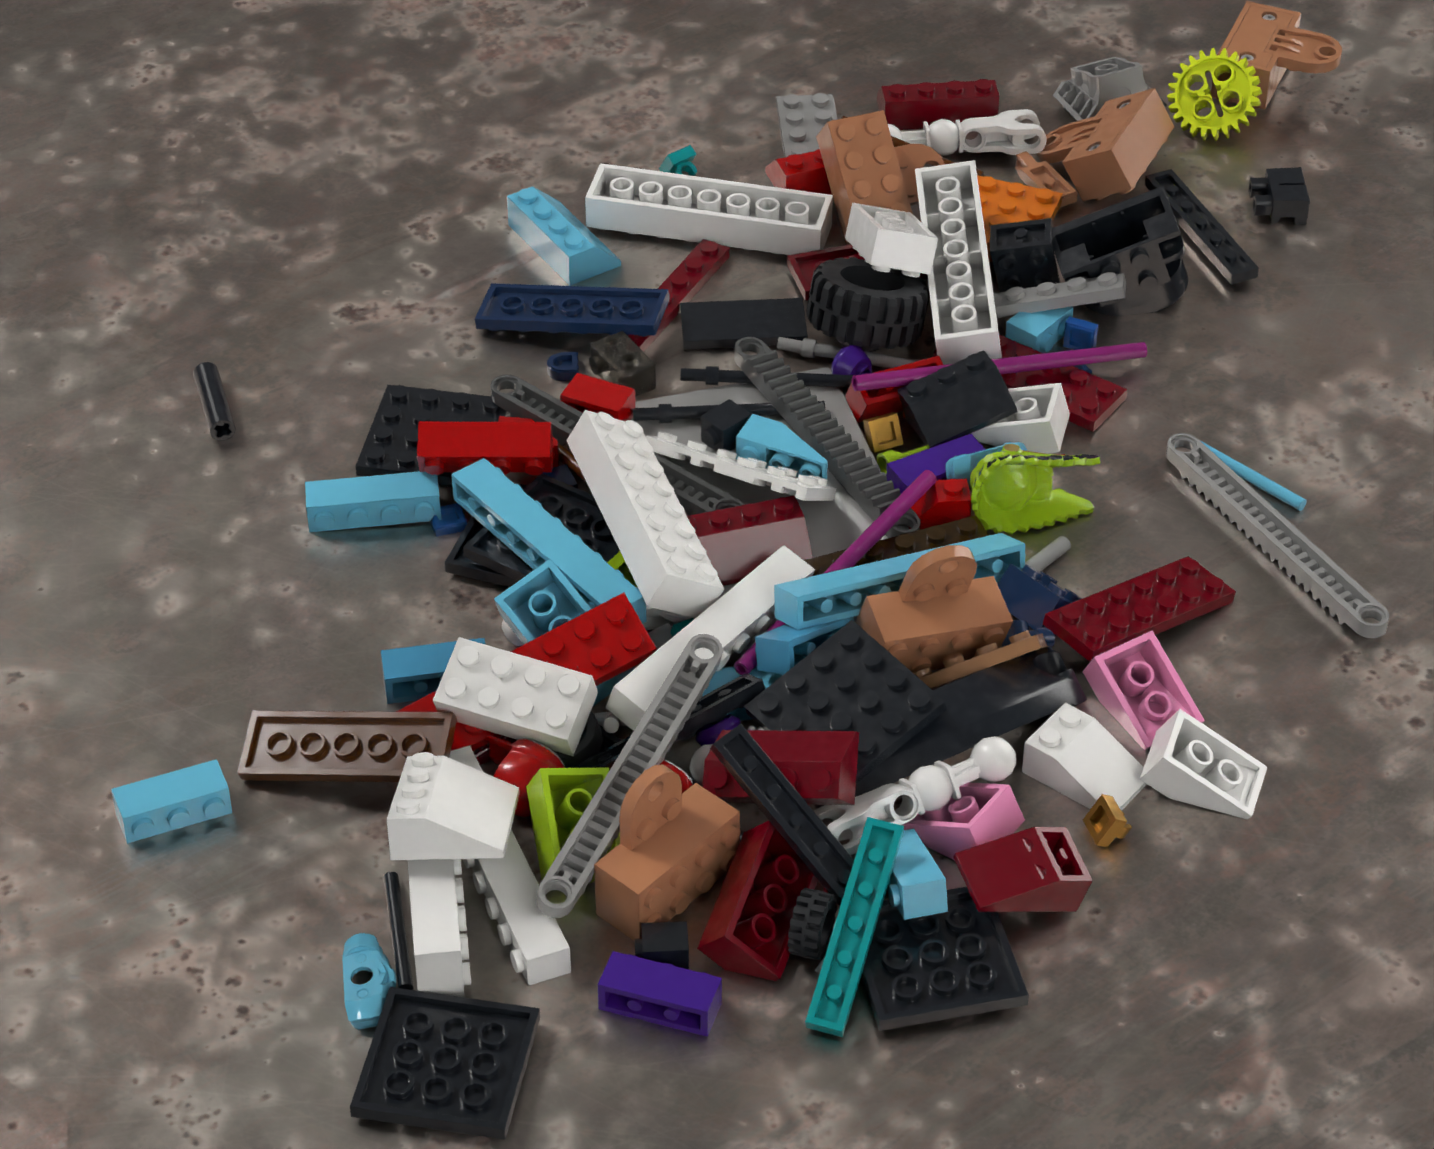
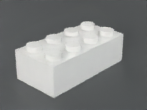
M852 203L845 239L853 246V249L859 252V255L865 259V262L872 265V269L880 272H890L891 268L902 270V274L910 277H920V273L931 274L938 237L911 212Z
M459 637L433 702L438 712H453L459 723L516 740L532 739L553 751L574 756L598 691L592 675Z
M461 859L408 860L417 989L423 992L465 997L464 986L471 985L470 963H462V960H469L467 933L459 934L460 931H467L465 906H457V903H464L462 877L455 878V875H462Z

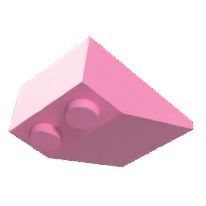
M1153 630L1095 656L1083 670V674L1099 702L1144 750L1151 748L1156 731L1179 709L1201 723L1205 721Z
M969 782L959 787L960 799L950 798L949 803L940 810L925 811L922 815L917 814L914 819L902 826H904V830L915 829L926 847L954 860L953 856L957 852L1013 834L1025 819L1010 785Z

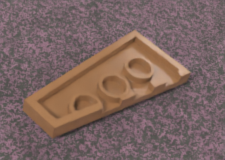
M1029 630L1009 637L1011 644L998 649L995 642L976 649L978 656L965 661L963 655L944 661L945 669L932 673L931 668L928 667L914 672V674L928 687L933 689L996 664L1047 647L1042 633L1031 636Z

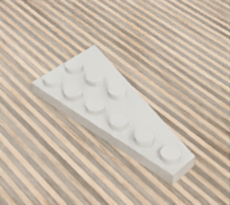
M659 431L658 436H646L653 448V452L679 460L689 459L690 464L711 468L714 472L759 486L768 485L771 486L770 489L773 491L795 495V498L803 501L834 500L837 488L827 486V479L800 474L796 477V470L782 466H768L766 468L767 462L750 457L748 459L743 457L736 459L737 453L724 449H718L716 454L706 451V444L688 440L687 445L676 442L678 436Z

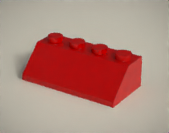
M820 149L775 159L765 167V173L774 187L832 195Z
M419 421L417 443L420 472L432 475H439L444 472H457L485 458L494 467L500 468L504 475L510 472H525L529 475L552 472L555 451L551 422Z

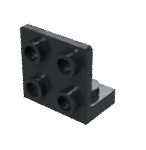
M1051 218L991 225L990 255L1000 292H1006L1013 287H1022L1024 289L1037 287L1045 282L1060 283L1053 251V223Z

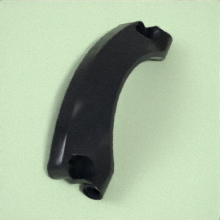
M1047 646L1019 658L980 670L933 690L945 701L947 710L856 783L855 797L883 785L895 783L901 778L911 776L919 767L934 765V762L938 760L944 761L969 750L983 738L998 737L1056 712L1065 702L1074 707L1087 701L1073 669L1067 670L1060 653ZM814 805L815 809H818V808L824 806V805Z

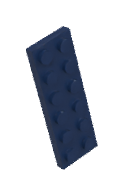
M491 283L474 320L476 329H488L491 331L515 330L520 332L543 331L549 333L570 332L579 334L655 336L670 297L668 289Z

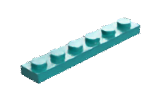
M867 817L805 1020L806 1028L840 1037L844 1035L903 837L904 826Z

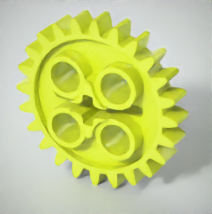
M1211 48L1210 56H1206L1200 50V59L1196 60L1190 55L1189 61L1191 64L1187 66L1180 63L1182 73L1173 72L1172 75L1177 83L1168 84L1169 89L1174 92L1167 95L1168 101L1172 102L1168 107L1171 113H1175L1173 116L1175 122H1181L1180 126L1183 131L1190 128L1192 137H1195L1200 131L1204 141L1209 134H1212L1214 140L1217 141L1219 133H1223L1229 139V130L1233 129L1239 134L1240 128L1238 125L1242 123L1249 126L1247 116L1256 117V111L1252 106H1261L1260 99L1255 97L1262 94L1261 87L1257 86L1261 82L1259 76H1253L1256 73L1254 66L1247 67L1249 64L1247 58H1243L1238 62L1239 56L1236 51L1228 57L1226 48H1223L1220 55H1217L1215 49ZM1207 72H1210L1223 111L1222 117H1219L1206 78ZM1227 72L1231 74L1230 78L1226 81L1217 80L1222 73ZM1195 82L1203 83L1199 90H1190L1191 85ZM1232 98L1239 99L1236 106H1225L1228 100ZM1211 108V112L1208 115L1198 116V112L1201 109Z

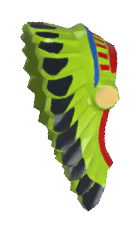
M1005 444L1001 451L986 455L972 470L970 476L972 510L983 524L985 530H993L995 534L1004 531L1009 536L1017 530L1026 533L1030 528L1042 529L1044 526H1053L1056 521L1066 523L1068 518L1078 519L1080 514L1087 515L1093 513L1095 507L1091 501L1068 493L1060 488L1053 490L1052 476L1054 475L1053 468L1093 466L1100 464V456L1037 453L1021 450L1015 444Z

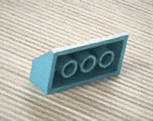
M533 186L507 196L508 225L569 286L621 266V260L557 199Z

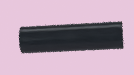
M211 362L200 363L194 368L193 376L210 434L216 440H227L234 435L236 427L218 368Z

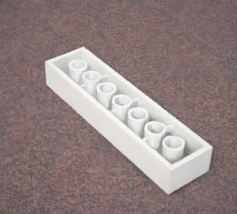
M975 160L916 168L915 175L921 223L938 237L931 274H927L937 356H940L943 365L954 364L967 358L969 355L983 350L991 359L1002 358Z
M600 163L585 197L586 227L621 231L629 234L650 235L658 238L685 240L687 242H701L705 239L724 246L742 248L744 250L771 252L778 255H794L824 248L832 225L833 195Z
M585 410L566 441L646 605L692 618L698 617L718 600L724 591V587L717 575V571L713 568L706 554L705 548L701 545L694 527L684 512L685 509L680 504L674 488L669 483L663 467L658 462L652 446L643 433V428L631 420L625 422L615 419L604 412L595 413Z

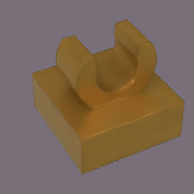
M890 412L863 420L865 435L871 452L876 453L904 444L897 413Z
M1102 794L1082 819L1095 844L1098 846L1108 847L1115 837L1123 839L1132 829L1130 824H1126L1125 814L1120 810L1114 797Z

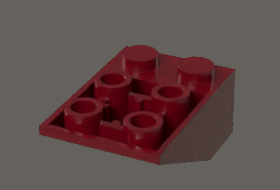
M1031 827L957 852L953 856L978 912H1077L1093 882L1067 827Z

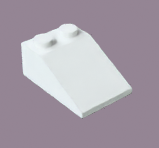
M1061 383L1009 388L1008 391L1018 412L971 433L978 442L996 447L1007 442H1021L1025 445L1027 451L1045 454L1060 452L1070 416Z
M1066 702L1024 743L1022 772L1088 809H1091L1098 798L1104 794L1113 796L1122 811L1147 785L1140 780L1144 767L1094 717Z
M1179 709L1156 731L1140 780L1169 799L1248 820L1253 815L1267 766Z

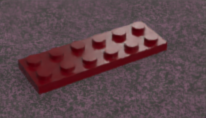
M999 335L1002 358L1044 354ZM937 349L933 352V357L937 356ZM1074 366L1001 374L1008 389L1061 383L1070 412L1068 421L1092 432L1127 399L1126 388Z
M1187 556L1045 613L1043 625L1091 662L1095 656L1152 630L1156 635L1233 603L1236 591L1225 584L1222 579L1201 566L1198 561Z

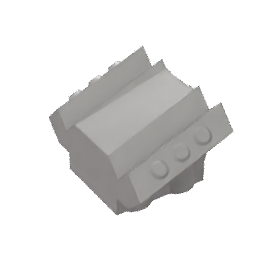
M1110 57L1071 68L1072 79L1061 82L1053 96L1074 119L1079 121L1096 116L1108 100L1151 88L1144 81L1143 68L1140 63L1129 62L1121 57ZM1161 99L1164 107H1166L1167 104Z

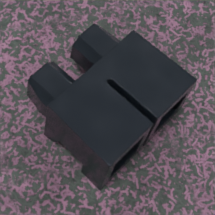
M1301 167L1266 169L1265 177L1250 178L1248 193L1249 197L1253 198L1254 216H1269L1270 224L1277 223L1281 217H1293L1294 225L1307 224L1310 199Z

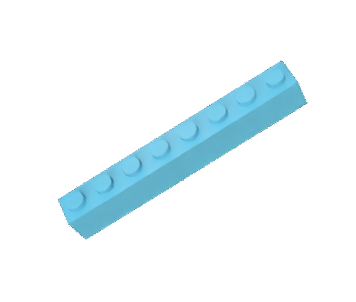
M483 458L451 474L454 500L533 570L551 559L591 609L624 592L642 624L647 622V605L638 587L632 585L619 570H615L604 561L598 552H594L584 544L578 535L570 532L557 517L554 518L549 514L540 502L534 501L528 496L519 484H514L508 479L500 468L494 467Z
M1003 533L950 544L968 547L973 553L977 563V570L973 579L994 576L996 582H999L1010 564L1022 569L1025 566V543ZM936 548L774 585L775 618L799 630L858 616L866 596L899 591L906 572L912 563Z

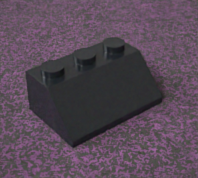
M984 350L969 355L959 362L943 367L937 372L897 389L906 420L928 449L971 434L1018 412L997 366Z

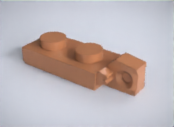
M1027 151L1016 154L1015 169L1020 179L1027 186L1040 189L1046 188L1054 192L1063 193L1060 207L1077 202V191L1046 160L1037 162Z

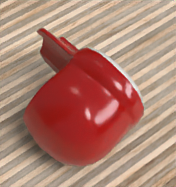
M487 735L485 740L489 742L490 746L489 757L494 763L499 765L493 777L519 787V798L514 815L531 817L526 786L540 768H565L563 761L550 748L532 739H518L511 743L504 739L501 740Z

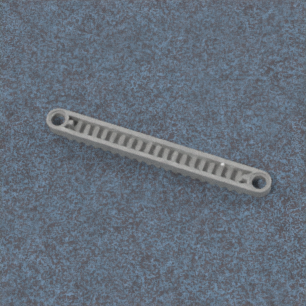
M1187 433L1174 434L1168 439L1166 457L1180 471L1181 478L1183 480L1188 478L1191 487L1196 485L1197 493H1204L1207 502L1212 500L1215 509L1220 507L1221 515H1228L1231 524L1236 522L1239 531L1245 530L1246 538H1253L1256 547L1261 545L1264 554L1270 553L1271 561L1277 560L1279 568L1281 570L1286 568L1289 577L1295 576L1297 585L1303 583L1304 591L1306 593L1311 591L1315 601L1320 599L1322 608L1329 607L1332 617L1337 615L1341 625L1346 623L1362 637L1378 638L1385 634L1389 621V613L1386 608L1199 439ZM1184 447L1190 449V451L1182 452L1176 450V448ZM1363 618H1374L1379 623H1367L1363 621Z
M698 634L688 642L541 881L536 901L539 910L544 915L552 918H561L568 915L579 897L583 895L587 884L591 882L595 873L594 864L606 855L607 851L611 849L614 839H617L619 835L620 810L627 791L645 770L654 765H660L664 761L666 753L670 751L672 743L676 741L679 732L682 731L686 720L689 719L692 710L696 708L698 700L702 698L704 690L708 688L710 680L718 669L723 648L720 641L714 636ZM699 648H707L712 651L714 656L710 659H701L696 656L694 651ZM551 890H558L563 892L567 899L560 904H554L547 900L546 894Z

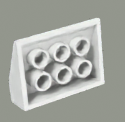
M428 752L407 756L387 817L390 860L504 858L519 798V787L446 756H434Z

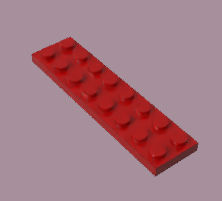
M623 592L511 652L592 675L595 685L598 686L645 661L657 651V648L626 594ZM436 691L396 712H438L433 702ZM456 722L451 751L466 746H471L474 751L489 743L485 740L487 735L496 738L503 735Z

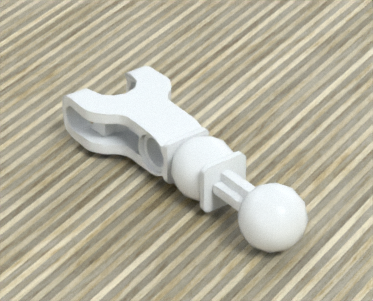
M1028 109L1008 110L990 117L969 118L961 123L960 120H956L953 123L950 120L940 119L928 125L927 121H923V130L901 132L894 125L888 124L891 136L910 144H924L933 148L941 156L953 154L957 149L959 153H963V150L971 153L1003 152L1016 155L1027 151L1029 154H1036L1044 149L1047 142L1046 134L1042 127H1040L1036 113ZM1023 119H1030L1032 121L1031 124H1025L1020 122ZM976 131L979 133L972 140L965 138L969 132ZM1036 135L1039 136L1038 141L1034 144H1027L1024 141Z
M995 736L983 738L974 745L970 758L956 765L950 766L938 760L934 762V766L919 767L911 774L909 780L901 778L899 779V784H886L856 796L854 805H824L814 810V812L821 820L824 818L833 820L827 828L838 841L850 839L847 844L842 846L852 855L857 853L867 817L903 825L914 819L917 814L922 815L925 811L940 810L949 803L950 798L956 800L961 798L959 787L978 778L987 782L1005 780L1014 770L1016 753L1009 742L1003 738ZM902 795V804L898 809L894 810V801Z

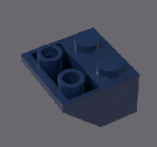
M1010 564L998 582V587L1009 612L1019 620L1027 621L1029 627L1033 630L1046 628L1043 625L1045 613L1082 599L1069 589L1065 588L1064 590L1058 586V581L1042 571L1038 572L1025 564L1023 569Z

